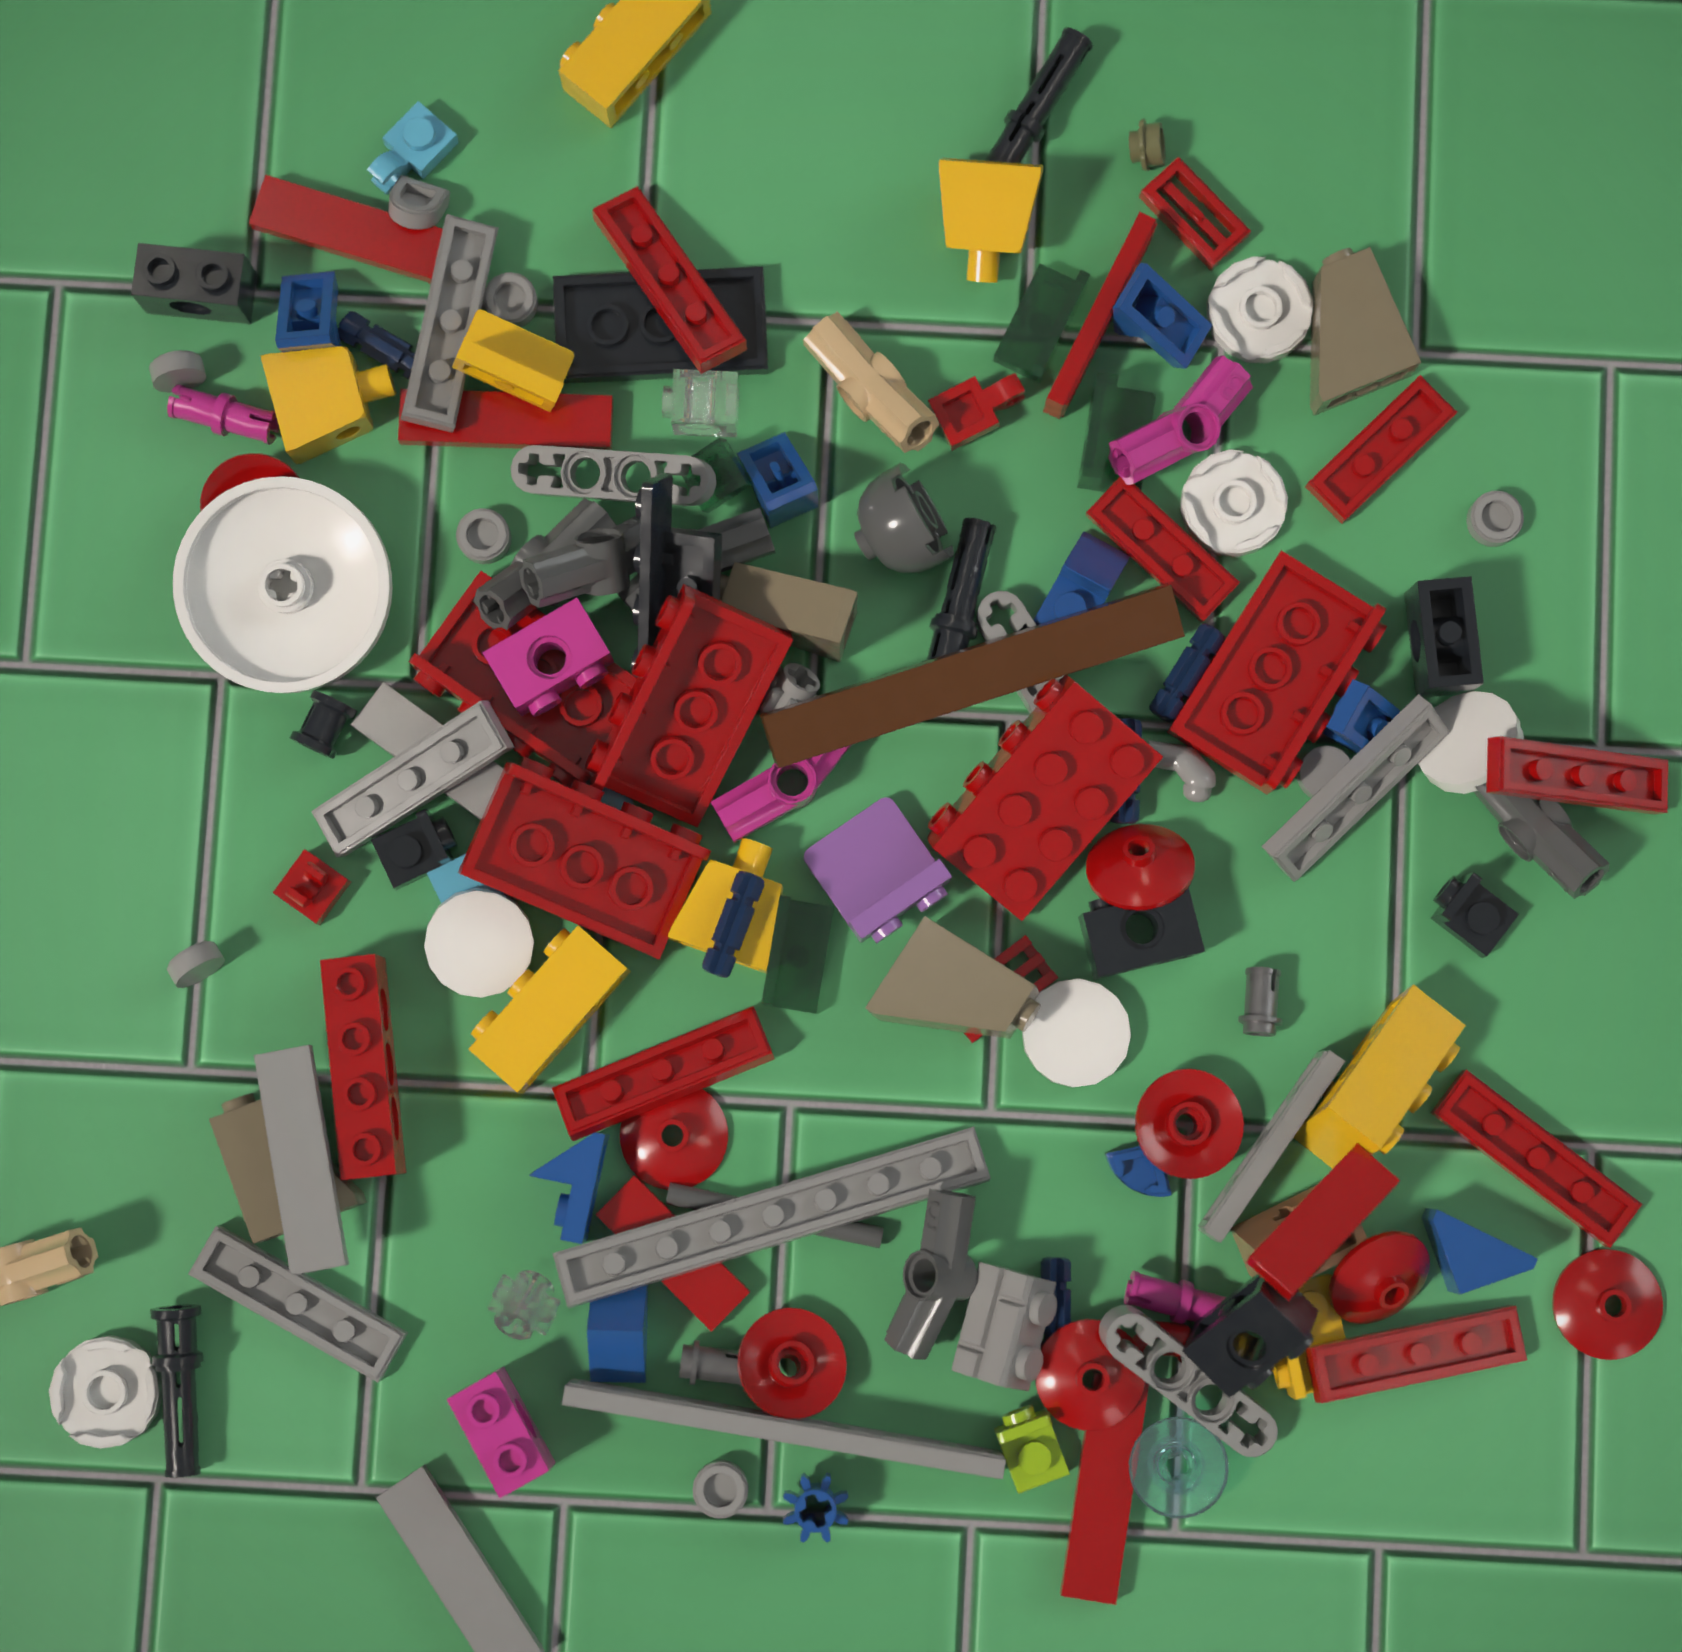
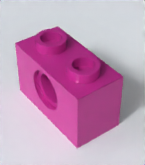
M577 597L482 652L521 716L530 711L534 717L546 713L562 701L559 694L576 684L579 685L580 689H584L597 683L609 673L606 667L614 663L611 653ZM549 650H559L566 654L564 667L555 674H544L538 670L540 657Z
M504 1366L447 1398L453 1413L499 1499L547 1473L556 1464Z

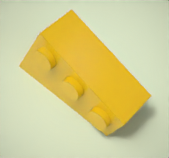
M1413 984L1392 1000L1352 1052L1354 1057L1336 1082L1332 1081L1322 1095L1324 1099L1314 1114L1304 1121L1293 1138L1332 1169L1357 1143L1371 1155L1377 1151H1380L1383 1155L1387 1154L1404 1133L1405 1129L1399 1125L1407 1111L1411 1113L1417 1111L1432 1092L1433 1088L1427 1084L1429 1078L1435 1070L1439 1073L1444 1071L1458 1054L1460 1046L1454 1042L1466 1025Z

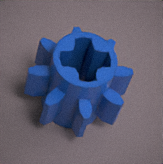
M802 1473V1489L797 1494L791 1490L784 1491L783 1498L787 1502L795 1504V1510L783 1517V1523L792 1524L798 1522L802 1527L801 1542H805L809 1538L810 1532H821L822 1538L826 1542H830L831 1531L829 1527L833 1522L841 1525H847L848 1517L843 1512L837 1511V1504L844 1502L848 1498V1492L844 1490L833 1493L829 1488L831 1484L830 1473L824 1475L821 1483H811L806 1473ZM815 1494L819 1502L826 1500L830 1502L825 1507V1518L816 1520L813 1513L805 1515L802 1513V1510L807 1505V1496Z

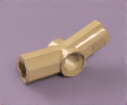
M838 311L830 316H826L812 328L810 333L803 339V345L837 383L836 388L840 396L857 417L864 422L870 419L904 453L910 450L919 451L932 440L933 433L939 425L936 415L907 388L903 377L895 366L882 353L877 351L874 354Z
M80 1227L38 1241L30 1239L1 1247L0 1306L49 1292L48 1287L61 1285L94 1273L93 1266L98 1258L94 1239L88 1237Z

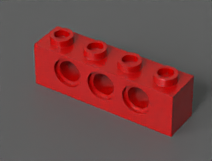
M377 954L320 960L341 1181L406 1173L386 959Z

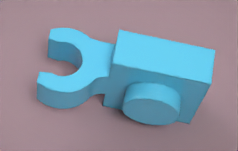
M418 101L382 137L385 146L390 151L379 155L368 167V172L374 176L371 182L388 195L400 176L405 177L411 170L424 179L459 143L457 134Z

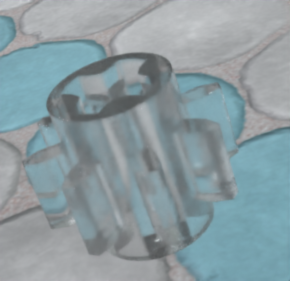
M524 1270L520 1271L514 1280L505 1274L502 1275L492 1293L493 1298L488 1306V1310L496 1313L494 1323L502 1333L514 1339L526 1340L532 1336L534 1330L544 1336L547 1334L557 1315L556 1311L561 1301L552 1297L554 1287L545 1276L535 1271Z

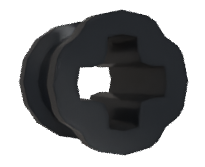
M313 690L310 696L313 704L300 730L293 731L290 739L321 755L334 759L337 754L334 745L347 719H354L357 710L324 693Z

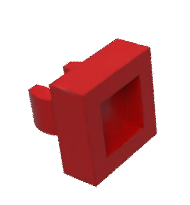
M304 849L273 891V894L314 923L321 925L352 881Z

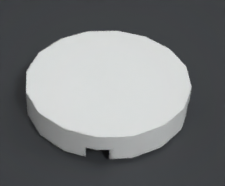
M1250 257L1233 263L1217 278L1207 300V320L1212 324L1210 331L1214 340L1227 354L1248 363H1269L1290 354L1303 341L1310 326L1313 313V298L1302 276L1292 266L1281 261L1277 263L1272 260H1265L1266 257Z
M1226 450L1208 456L1194 467L1182 488L1180 512L1185 529L1201 547L1216 555L1240 557L1258 552L1274 539L1285 519L1288 496L1282 477L1268 461L1259 456L1254 457L1251 454L1243 453V451Z
M1471 691L1452 696L1434 707L1450 732L1418 764L1428 780L1446 792L1466 794L1478 791L1475 786L1483 785L1487 782L1488 738L1504 736L1524 739L1520 720L1509 703L1493 693Z
M473 888L455 893L437 907L427 925L424 948L430 969L443 985L460 995L483 998L503 993L526 971L531 962L534 938L529 918L516 901L499 892L483 888Z
M1083 979L1058 981L1039 993L1035 1001L1040 1003L1041 1007L1027 1030L1022 1032L1024 1052L1035 1069L1051 1082L1072 1088L1094 1085L1112 1075L1125 1059L1131 1039L1128 1014L1118 997L1101 984Z
M113 1335L86 1340L71 1350L54 1370L49 1389L52 1414L58 1424H62L65 1431L71 1434L69 1436L79 1444L100 1449L124 1445L144 1433L158 1415L162 1401L161 1372L156 1371V1367L153 1366L150 1352L133 1340Z

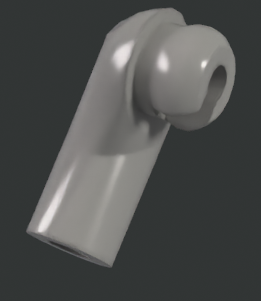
M1148 741V744L1163 756L1155 768L1176 771L1183 782H1185L1183 794L1188 800L1204 802L1211 797V788L1216 786L1215 771L1196 749L1185 745Z

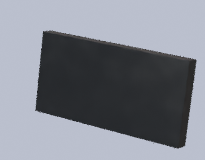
M763 266L697 269L747 340V350L703 374H700L631 273L553 276L555 343L574 353V359L563 383L769 374Z

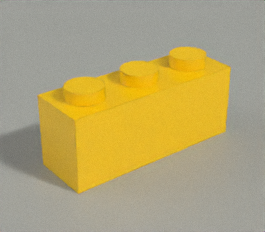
M619 0L616 5L609 3L598 14L594 22V30L582 43L579 41L573 43L562 56L558 72L563 90L609 128H612L711 15L710 0Z
M579 925L571 933L566 928L561 930L545 948L544 953L549 958L535 974L530 969L526 970L508 990L507 994L513 998L499 1015L491 1010L471 1032L476 1041L468 1050L517 1093H525L631 972Z

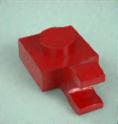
M1016 373L1004 377L983 390L976 376L928 399V406L936 415L939 427L953 451L997 429L999 421L994 412L1010 408L1025 399L1023 395L1025 389Z

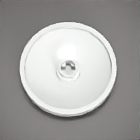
M281 476L255 479L237 485L216 497L196 516L187 529L178 549L173 571V598L180 625L194 650L208 665L229 680L251 689L285 694L311 691L331 684L351 672L366 658L378 642L386 625L392 602L393 586L390 561L381 537L371 521L357 506L336 491L316 482L295 477Z

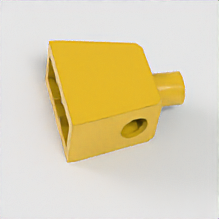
M941 158L939 160L946 248L969 250L966 280L997 283L1000 252H1022L1043 173V165Z
M328 347L270 353L260 356L285 451L296 465L370 432L374 427L367 403L396 395L388 365L385 364L359 371L355 358L348 347Z
M742 838L733 866L710 859L673 923L668 938L671 941L705 953L708 947L713 948L715 941H712V936L727 898L731 899L733 896V892L730 889L736 874L739 871L755 874L764 880V888L759 901H754L752 905L755 908V912L740 951L735 950L733 956L737 958L735 963L767 974L771 963L783 892L782 884L763 877L773 848L754 840Z

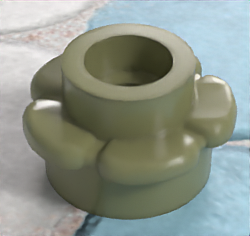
M1145 118L1139 121L1138 130L1129 131L1131 162H1141V167L1144 171H1150L1152 166L1165 165L1166 157L1162 123L1147 124Z

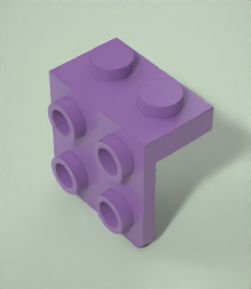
M887 797L881 798L809 847L804 853L806 865L860 943L870 937L873 938L876 944L881 942L903 926L899 917L917 906L922 913L948 895L944 886L952 878L940 859L935 861L896 803Z

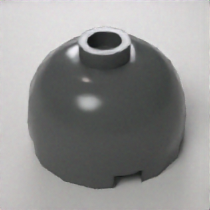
M900 462L871 481L861 495L857 510L861 529L854 532V536L858 546L868 560L878 557L889 569L904 574L920 573L952 558L954 549L953 545L943 550L939 538L948 533L946 526L921 482L918 480L909 485L902 476L910 471L907 465Z

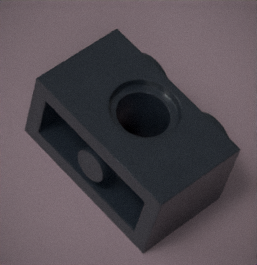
M138 243L131 295L147 314L251 324L258 274L245 254Z
M1472 576L1417 581L1404 593L1416 696L1419 694L1423 698L1459 695L1474 691L1484 684Z
M1189 888L1173 902L1150 910H1126L1112 906L1102 899H1096L1088 902L1090 912L1082 913L1078 917L1093 980L1197 956L1205 952ZM1142 915L1150 920L1153 926V936L1148 943L1139 944L1128 937L1126 922L1130 916Z
M1256 1274L1194 1322L1182 1352L1228 1398H1231L1245 1386H1248L1250 1389L1260 1386L1273 1372L1274 1365L1287 1356L1290 1360H1294L1300 1356L1314 1339L1311 1331L1319 1310L1300 1291L1288 1301L1265 1279ZM1247 1331L1256 1333L1262 1338L1251 1336Z

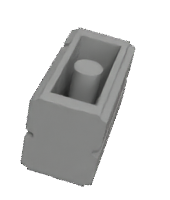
M979 1262L976 1286L969 1299L951 1370L1001 1387L1029 1391L1031 1381L1037 1378L1043 1364V1354L1040 1350L1045 1326L1052 1322L1057 1309V1300L1053 1295L1056 1282L1009 1268Z

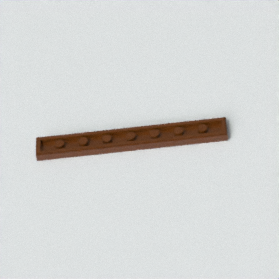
M1163 584L760 714L775 766L782 768L1054 678L1185 637L1172 586Z

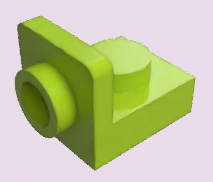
M1027 1405L1001 1416L1004 1424L995 1427L994 1431L1018 1494L1070 1474L1054 1433L1051 1419L1045 1409L1035 1412L1033 1405Z

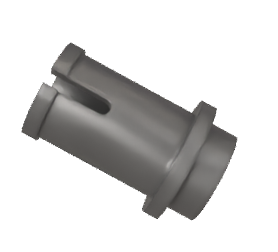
M1248 967L1245 971L1247 977L1244 1015L1238 1017V1022L1244 1024L1243 1034L1262 1037L1276 1036V1026L1282 1025V1019L1277 1017L1281 970L1268 967Z
M695 1340L694 1345L683 1344L679 1378L690 1379L689 1384L695 1385V1380L697 1379L743 1386L738 1373L737 1361L739 1350L700 1346V1340Z

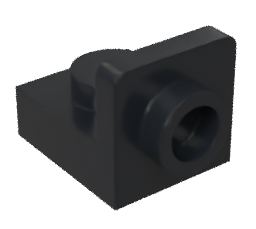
M424 809L416 813V819L371 840L394 889L398 890L428 876V872L454 860L449 849L457 846V843L443 816L435 820L433 814Z
M1475 872L1462 876L1460 880L1453 875L1435 896L1433 901L1439 907L1431 919L1481 958L1487 957L1519 914L1479 884L1482 878Z

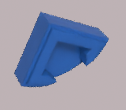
M1140 1146L1105 1153L1112 1172L1128 1188L1148 1196H1172L1167 1174L1159 1170L1147 1159Z

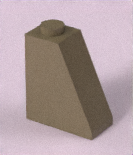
M1370 247L1353 253L1351 248H1345L1329 255L1322 261L1323 266H1321L1312 282L1310 408L1314 416L1409 378L1421 364L1419 355Z
M734 562L730 576L721 574L720 601L791 633L794 639L791 644L792 647L837 662L841 661L857 614L858 592Z
M924 916L865 1008L874 1017L885 1022L1011 1039L1017 1028L1022 1032L1027 1030L1036 1017L1041 1004L1035 1001L1039 995L1036 985Z
M253 1093L246 1094L221 1104L224 1113L210 1118L209 1121L252 1242L256 1244L284 1234L261 1099L256 1101ZM332 1161L340 1213L367 1203L364 1193L352 1180L341 1181L340 1168Z

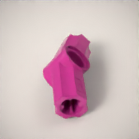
M1224 355L1215 357L1172 410L1165 411L1157 419L1109 443L1110 454L1108 458L1115 474L1119 475L1126 485H1131L1193 453L1210 449L1215 445L1220 436V427L1253 388L1250 382L1251 375L1239 363L1229 360ZM1184 420L1188 422L1191 429L1189 441L1184 436L1182 430Z
M851 745L782 768H777L774 763L771 768L711 801L732 841L736 843L793 809L796 810L809 804L813 800L816 790ZM791 769L803 772L808 779L806 789L801 794L795 796L782 793L777 786L780 775Z

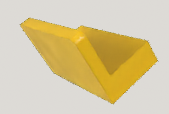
M479 309L473 317L452 368L551 412L563 388V382L574 359V353L567 348Z

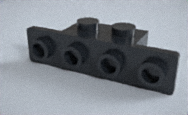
M660 473L643 482L636 497L635 513L637 519L641 520L640 542L634 554V568L637 573H640L639 594L633 606V622L638 626V647L635 649L632 657L631 670L643 645L653 646L661 630L660 627L656 626V620L663 603L669 595L677 598L683 584L720 600L722 534L671 527L673 476L671 474Z

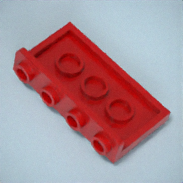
M1281 550L1167 733L1187 746L1196 749L1200 754L1266 795L1275 790L1278 784L1287 788L1304 762L1297 758L1296 755L1306 739L1315 743L1331 719V715L1324 712L1334 694L1342 698L1351 681L1356 679L1359 670L1352 665L1361 650L1363 649L1370 653L1384 634L1387 625L1380 622L1387 608L1379 603L1372 607Z
M481 570L420 655L414 653L408 661L419 671L413 680L439 698L446 690L462 701L457 709L460 713L479 701L488 700L512 741L515 752L526 758H529L532 752L538 754L550 763L549 768L555 770L552 777L566 787L571 788L574 779L590 785V771L585 769L589 753L598 739L606 741L614 725L608 722L614 702L620 692L629 695L637 678L616 663H612L606 667L609 673L603 679L584 689H580L579 685L576 684L559 694L562 701L546 713L534 717L530 711L521 716L482 652L546 615L535 609L508 630L490 627L481 619L478 606L473 601L477 589L492 579V577ZM559 650L545 652L539 659L538 670L544 674L559 672L565 665L566 654Z
M683 584L677 598L669 595L663 603L656 620V626L660 627L661 630L653 646L644 644L632 669V674L638 677L629 695L620 692L615 700L608 718V722L614 725L605 742L598 739L593 745L587 758L585 769L590 771V786L601 791L606 787L698 828L794 639L792 634Z
M1068 675L1063 676L1059 681L1055 678L1051 679L1043 686L1033 701L1037 706L1023 723L1017 720L1009 726L998 742V745L1001 747L999 752L988 764L982 761L974 767L963 783V787L966 788L964 793L953 805L949 802L945 803L934 814L928 824V828L931 831L927 836V840L931 847L1021 921L1032 911L1163 758L1158 751Z
M524 757L520 766L506 762L458 873L660 960L669 939V931L683 907L702 860L707 861L711 854V850L699 845L703 836L675 823L672 824L669 832L652 825L650 822L654 816L653 813L625 801L620 810L601 802L605 792L574 779L571 788L551 780L555 770Z

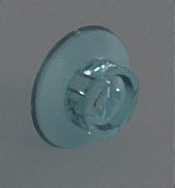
M1170 1417L1153 1423L1138 1437L1130 1454L1129 1475L1137 1496L1148 1508L1165 1517L1177 1519L1190 1518L1205 1512L1220 1498L1228 1479V1457L1221 1440L1199 1422L1191 1418ZM1180 1454H1184L1183 1457L1186 1460V1465L1189 1466L1188 1471L1175 1475V1478L1170 1477L1166 1461L1168 1458L1172 1459Z

